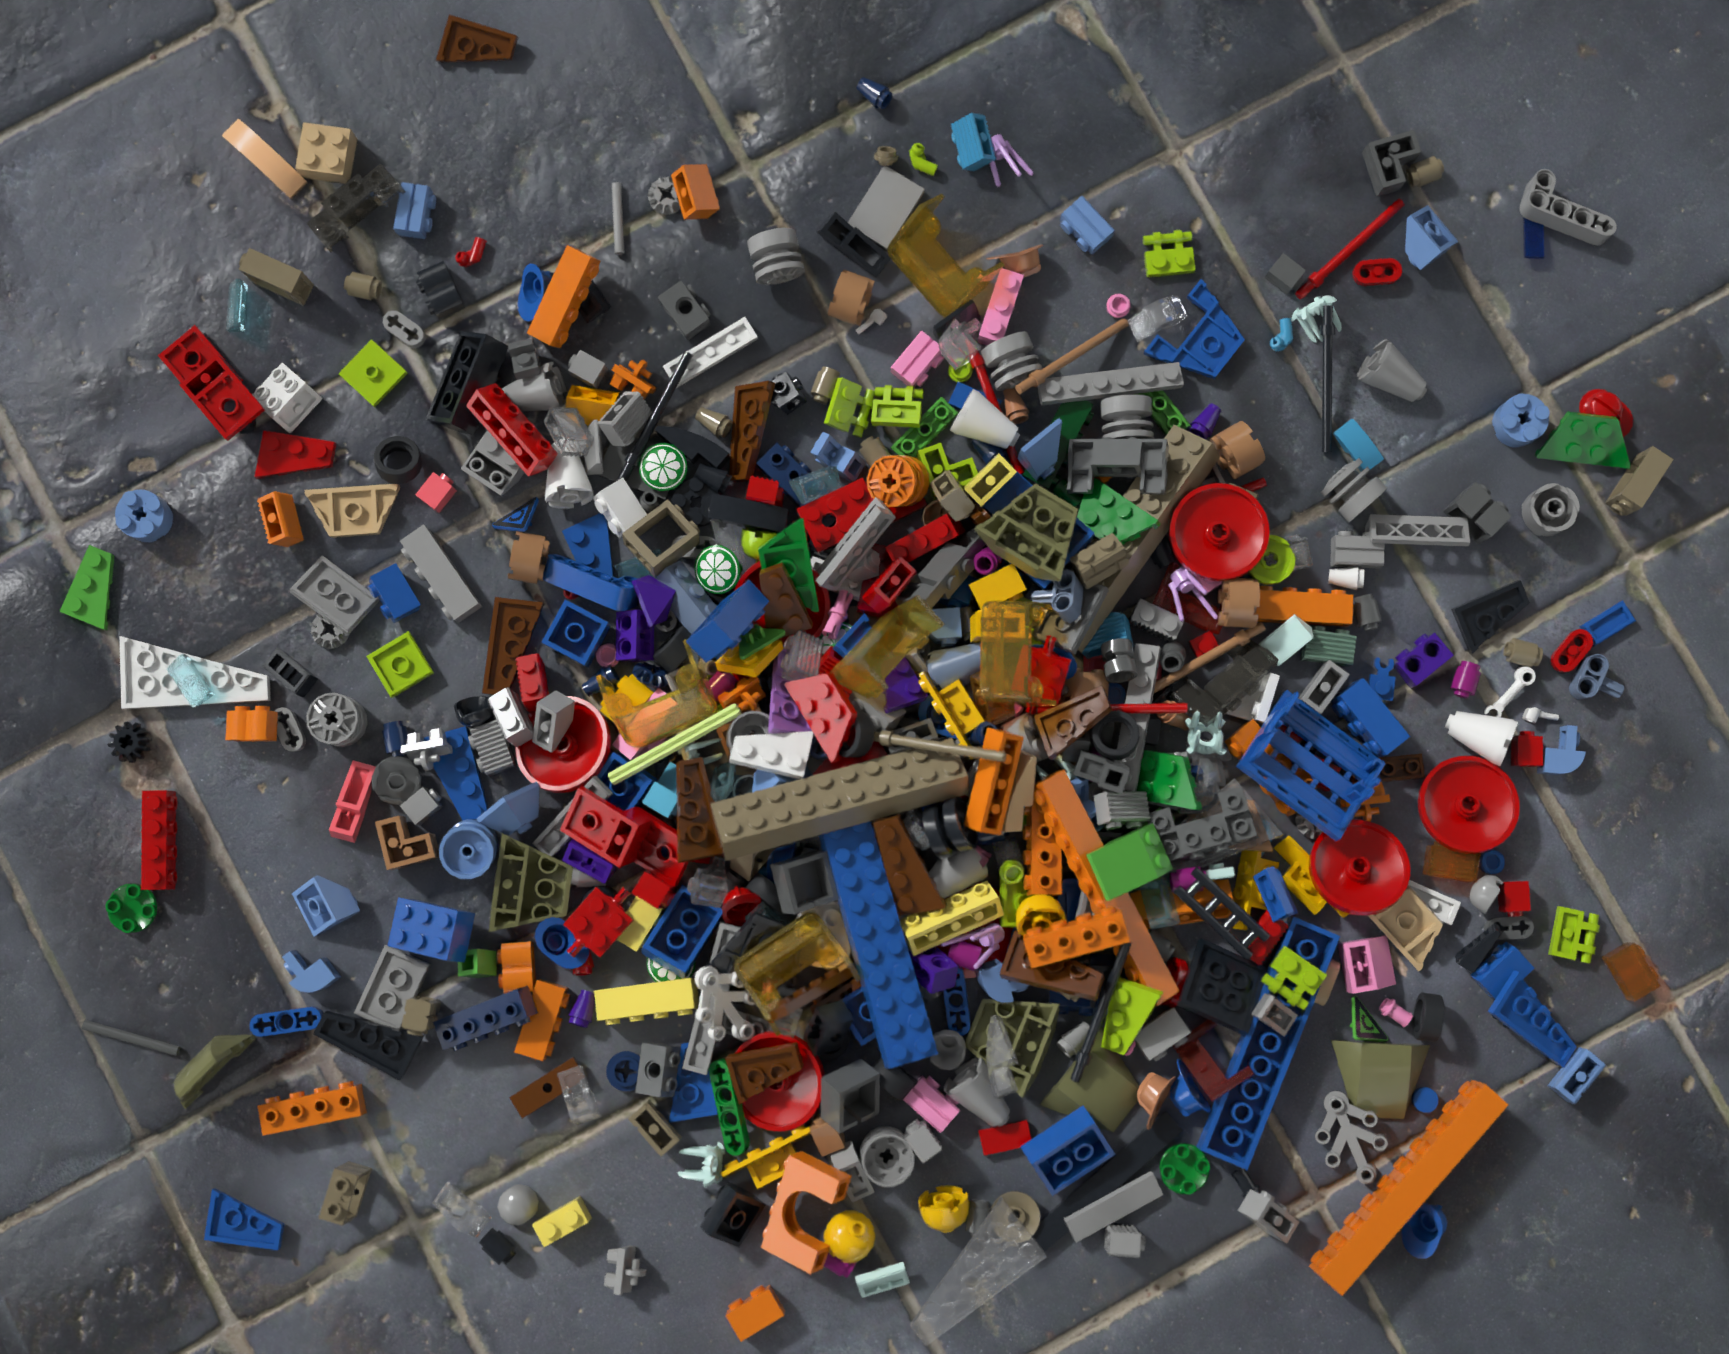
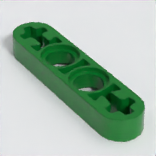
M720 1058L710 1065L709 1075L724 1146L729 1154L738 1156L749 1148L750 1139L742 1103H738L725 1058ZM718 1067L725 1068L726 1072L724 1074L719 1072ZM722 1080H723V1082L726 1081V1080H728V1082L723 1083V1084H720V1082H721ZM723 1088L731 1091L732 1099L730 1101L723 1098ZM728 1113H733L736 1116V1125L728 1122ZM736 1129L739 1130V1132H737V1133H736V1132L731 1133V1131H734V1130H736ZM735 1139L737 1142H741L740 1147L738 1145H734L733 1141Z

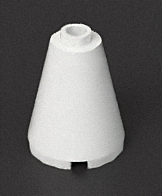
M974 389L971 391L950 429L954 434L1005 449L1009 445L1013 447L1020 436L1017 433L1018 427L979 391Z
M561 438L555 440L551 446L557 451L558 455L547 471L545 501L546 503L549 502V506L559 509L574 508V503L581 502V506L592 501L594 493L576 447L568 439Z
M1456 711L1455 715H1449L1445 728L1449 729L1448 734L1494 765L1501 766L1518 722L1514 721V719Z

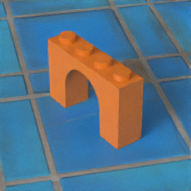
M800 1151L789 1155L785 1160L784 1174L777 1186V1197L770 1209V1220L763 1232L762 1237L764 1239L761 1248L812 1274L823 1269L830 1246L807 1234L800 1227L795 1215L797 1197L802 1191H806L831 1204L845 1199L852 1176Z

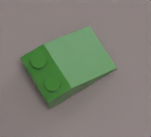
M1153 823L1134 829L1086 855L1106 901L1112 900L1173 870Z

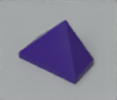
M650 575L631 581L648 626L651 627L666 621L676 590Z

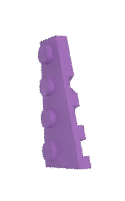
M783 645L784 649L773 659L768 733L812 731L784 685L786 682L805 678L800 647Z

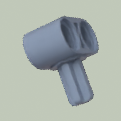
M1065 569L1062 572L1060 582L1054 581L1053 590H1040L1032 593V603L1034 605L1052 604L1053 609L1064 622H1074L1081 614L1083 585L1073 571Z
M1594 654L1583 658L1579 663L1570 683L1569 692L1572 697L1578 700L1593 697L1598 690L1619 698L1623 694L1624 686L1605 677L1609 668V662L1605 656ZM1591 660H1594L1598 665L1596 672L1590 668ZM1581 682L1588 686L1586 694L1580 690Z

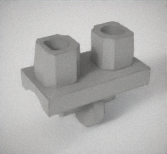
M438 728L429 731V741H424L421 733L408 734L406 745L401 746V753L407 754L409 760H414L415 765H422L425 771L433 769V762L440 761L439 756L452 754V746L447 742L445 732Z
M628 1245L608 1250V1263L617 1264L616 1273L608 1272L606 1274L604 1286L613 1289L616 1295L631 1292L632 1285L638 1284V1276L646 1275V1269L639 1268L640 1259L635 1258L636 1246Z

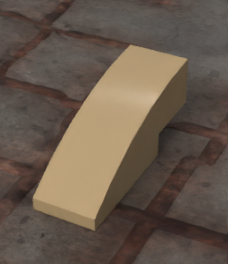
M1025 751L1020 752L1002 827L1003 832L1022 831L1024 806H1033L1037 757Z

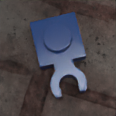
M1376 657L1374 667L1377 670V675L1369 674L1368 684L1381 700L1393 701L1396 677L1389 676V671L1394 667V660L1388 659L1387 667L1382 668L1380 666V658Z

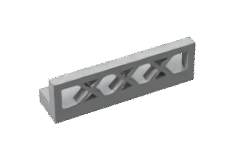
M874 498L817 569L820 576L816 581L821 587L836 591L896 518L881 499Z
M1370 514L1365 525V532H1370V543L1469 546L1470 544L1468 518Z

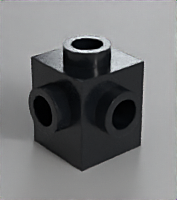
M784 372L772 379V382H775L771 402L787 415L807 402L801 391L804 387L797 376L792 377L787 372Z

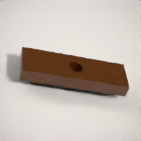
M1422 753L1379 758L1390 768V772L1385 773L1383 767L1378 775L1381 779L1380 782L1425 778ZM1353 776L1350 777V782L1352 784L1358 782V780L1355 779Z
M572 1057L509 1098L523 1119L587 1077L575 1057ZM546 1083H550L552 1085L551 1092L545 1089Z

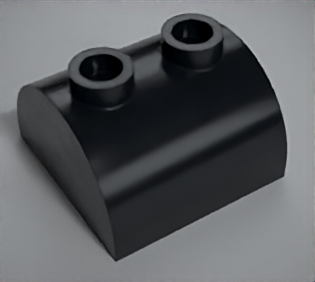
M727 1182L726 1185L719 1189L718 1198L714 1205L706 1210L704 1214L705 1219L700 1227L710 1237L740 1247L766 1204L738 1185Z

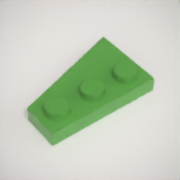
M91 545L88 546L60 612L107 631V610L110 608L109 590L112 584L115 555Z

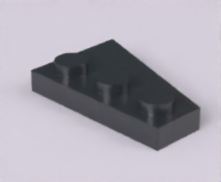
M1521 580L1514 581L1451 609L1469 654H1473L1479 649L1483 642L1490 639L1502 625L1509 622L1530 603Z

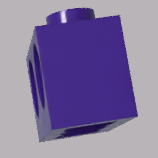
M643 610L616 612V661H654V625L648 626Z
M1424 633L1414 641L1416 646L1408 651L1406 648L1395 657L1397 662L1394 663L1393 668L1410 688L1417 686L1454 656L1436 633L1429 636ZM1427 645H1431L1435 649L1434 657L1427 655ZM1408 660L1415 662L1417 666L1415 672L1408 670Z
M574 839L570 841L562 860L604 884L607 883L618 869L616 865Z
M935 946L913 956L908 948L917 982L929 993L933 994L955 986L958 965L938 947Z

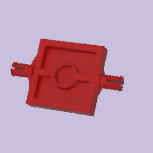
M1051 635L1046 636L1043 648L1023 645L1010 691L1029 699L1026 712L1029 713L1031 711L1030 714H1036L1038 702H1044L1052 706L1059 704L1070 667L1071 659L1059 656L1053 651L1056 638L1053 636L1051 639Z
M595 887L563 925L573 933L576 939L567 950L572 957L575 958L580 950L586 947L601 958L634 921L621 905L631 894L629 891H626V888L622 887L613 898L606 895L598 887Z

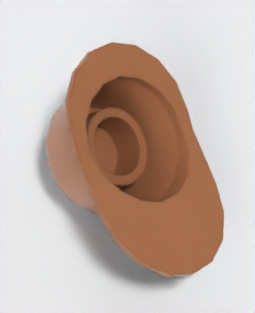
M1043 244L1020 252L992 256L986 259H1000L1006 270L1027 277L1041 270L1038 248L1042 247Z
M1149 1073L1137 1090V1099L1139 1104L1150 1115L1147 1124L1148 1130L1155 1122L1163 1102L1170 1094L1171 1085L1177 1077L1174 1076L1168 1080L1155 1073Z

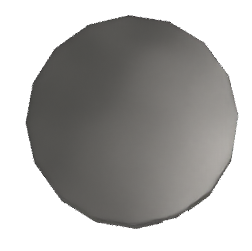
M392 756L382 760L375 767L372 774L373 790L382 801L392 805H402L420 790L422 784L418 766L404 757Z

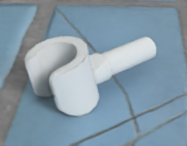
M875 309L869 319L855 331L861 334L873 322L881 326L887 318L886 313L880 309Z
M1535 707L1526 708L1522 719L1531 723H1536L1538 717L1555 721L1559 719V715L1545 713Z

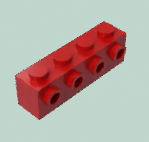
M496 383L476 389L466 405L474 416L528 477L547 470L558 455L551 444Z
M142 791L141 890L175 889L177 882L176 809L178 805L176 791Z

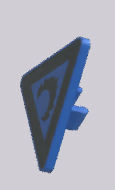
M534 497L492 524L493 528L519 532L526 531L528 526H532L531 519L539 499Z

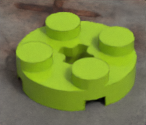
M1269 535V542L1263 557L1248 572V575L1265 585L1282 582L1292 573L1295 566V555L1290 548V544L1282 537ZM1273 554L1276 564L1267 566L1263 558Z

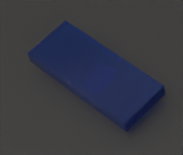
M1523 217L1524 258L1544 259L1545 257L1544 225L1528 220Z

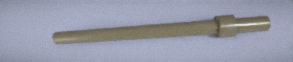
M874 731L873 741L879 742L880 745L891 747L894 744L1005 762L1006 752L895 735L892 731Z

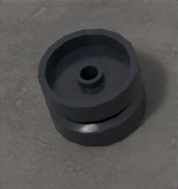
M961 797L946 800L943 806L935 804L923 810V825L928 842L934 853L941 860L955 856L958 850L963 853L978 846L977 831L964 826L968 806Z

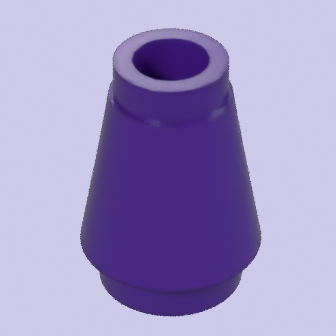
M1209 404L1191 422L1189 431L1203 439L1211 437L1221 409L1215 404Z
M581 990L568 1015L570 1017L568 1023L588 1028L589 1023H592L595 1000L593 992Z

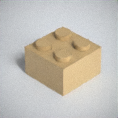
M303 122L295 169L303 178L350 184L357 143L356 136L348 128Z

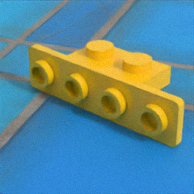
M926 671L919 673L921 679L918 682L925 693L930 692L934 699L931 703L938 714L942 713L946 718L947 722L944 724L952 736L954 734L960 741L958 745L972 747L965 734L986 721L961 680L958 679L941 691H938Z
M1287 836L1274 847L1291 865L1282 877L1287 888L1315 915L1328 902L1320 896L1311 881L1309 874L1310 855L1291 836ZM1331 906L1341 917L1345 918L1349 915Z
M1242 850L1233 891V900L1250 915L1251 907L1267 910L1253 876L1271 866H1274L1275 869L1278 868L1279 862L1261 858L1262 852ZM1240 920L1233 927V929L1244 931L1248 928Z
M802 1125L791 1131L792 1136L783 1139L781 1136L769 1142V1148L763 1151L757 1148L747 1153L748 1158L739 1163L738 1159L724 1165L725 1170L720 1172L721 1176L726 1178L747 1167L757 1189L783 1177L785 1160L789 1155L796 1153L792 1143L810 1135V1127L806 1128L805 1125Z

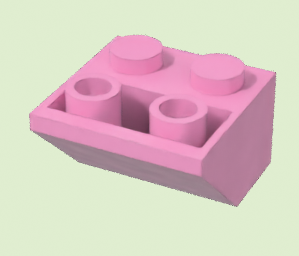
M1386 935L1337 943L1346 992L1359 993L1396 984Z

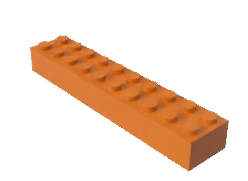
M1475 1080L1465 1082L1459 1088L1458 1092L1460 1094L1455 1100H1450L1444 1105L1441 1116L1429 1122L1426 1126L1427 1132L1421 1138L1417 1137L1410 1144L1409 1148L1411 1150L1406 1156H1401L1395 1161L1392 1172L1380 1178L1376 1184L1378 1188L1361 1200V1207L1357 1212H1352L1346 1217L1344 1227L1339 1232L1335 1231L1328 1238L1327 1243L1329 1244L1323 1251L1318 1250L1312 1256V1263L1309 1267L1341 1296H1343L1509 1105L1489 1086Z

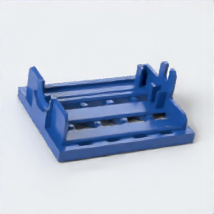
M1286 690L1280 696L1236 767L1333 840L1338 841L1341 839L1362 802L1373 795L1375 790L1372 788L1379 785L1381 779L1378 775L1386 763L1298 698L1300 694L1298 691L1292 694ZM1283 724L1287 728L1285 732H1283L1278 727H1280ZM1292 731L1307 742L1304 747L1289 737ZM1268 744L1273 749L1270 755L1264 751ZM1312 746L1326 756L1324 762L1309 752ZM1278 753L1284 754L1291 760L1293 765L1290 770L1275 760ZM1331 761L1346 771L1344 776H1341L1329 767ZM1298 768L1304 769L1311 775L1313 780L1310 785L1295 775ZM1353 776L1358 782L1352 784L1348 780ZM1318 783H1322L1330 789L1332 793L1330 799H1327L1315 790ZM1338 798H1343L1351 804L1346 812L1335 805Z

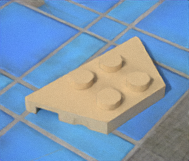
M383 484L305 490V495L310 500L315 509L314 511L318 518L321 519L325 530L331 538L378 535L381 533L400 490V485Z
M1407 886L1402 897L1395 905L1386 911L1368 916L1410 963L1420 971L1427 953L1431 951L1434 939L1439 934L1443 924L1410 886Z

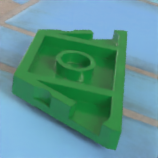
M1567 411L1560 420L1559 426L1554 428L1548 435L1549 439L1535 452V457L1540 459L1630 469V462L1619 420L1612 416Z
M1094 478L1093 494L1083 495L1077 518L1095 533L1096 540L1099 541L1113 533L1122 545L1141 537L1140 533L1151 527L1155 530L1161 525L1156 518L1096 478Z
M800 518L758 548L761 569L783 562L804 606L810 608L811 611L819 612L804 518Z
M1144 750L1137 791H1145L1147 793V801L1202 810V804L1197 802L1194 788L1196 783L1191 775L1188 757Z

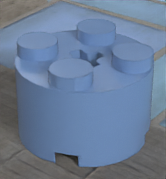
M1517 394L1508 399L1495 411L1492 419V425L1496 432L1495 435L1500 442L1509 447L1526 446L1538 439L1546 431L1550 411L1537 397L1529 394Z
M133 490L125 492L119 500L115 510L116 525L125 534L142 542H154L160 537L165 536L171 529L173 513L163 498L147 490Z

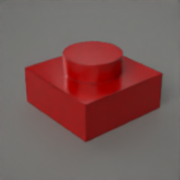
M1211 630L1188 642L1196 658L1219 646Z

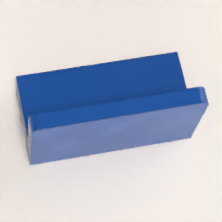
M1271 866L1253 876L1273 922L1298 913L1278 868L1275 869L1274 866Z

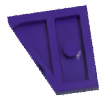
M905 656L883 663L881 675L884 680L882 690L883 694H885L886 704L884 712L886 714L926 700L928 695L921 688L919 680Z

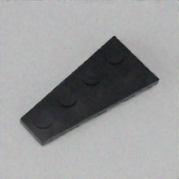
M331 1011L323 1013L313 1035L398 1080L403 1079L424 1035L408 1034L406 1030Z

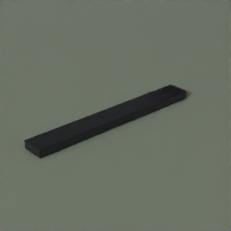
M1167 1111L1163 1112L1149 1130L1146 1127L1041 1219L1036 1232L1030 1238L1022 1242H1016L1017 1245L1034 1262L1069 1231L1064 1218L1115 1191L1183 1131Z

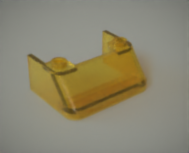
M941 193L917 207L889 243L888 254L941 316L947 317L983 291L1005 264L1000 262L986 271L979 267H974L965 273L936 240L941 232V223L933 211L945 197Z
M917 595L882 616L830 673H833L840 685L867 699L870 697L875 699L888 688L884 679L908 652L916 647L918 650L924 647L929 642L928 636L930 633L942 628L945 623Z
M987 601L984 603L981 612L980 694L983 700L1020 707L1056 706L1055 700L1042 698V683L1038 678L1031 677L1032 627H1039L1042 624L1045 612H1055L1052 605L1025 601Z
M686 640L683 643L690 664L681 667L676 674L678 689L633 707L628 696L622 693L615 694L610 681L602 675L596 676L607 711L625 743L633 748L644 747L691 728L717 713L718 706L702 660Z
M814 912L803 914L739 957L734 964L735 973L777 1036L781 1032L769 1015V1012L777 1008L776 1002L781 1000V996L776 988L815 961H818L826 970H834L845 964L857 982L861 980L850 958L821 917Z

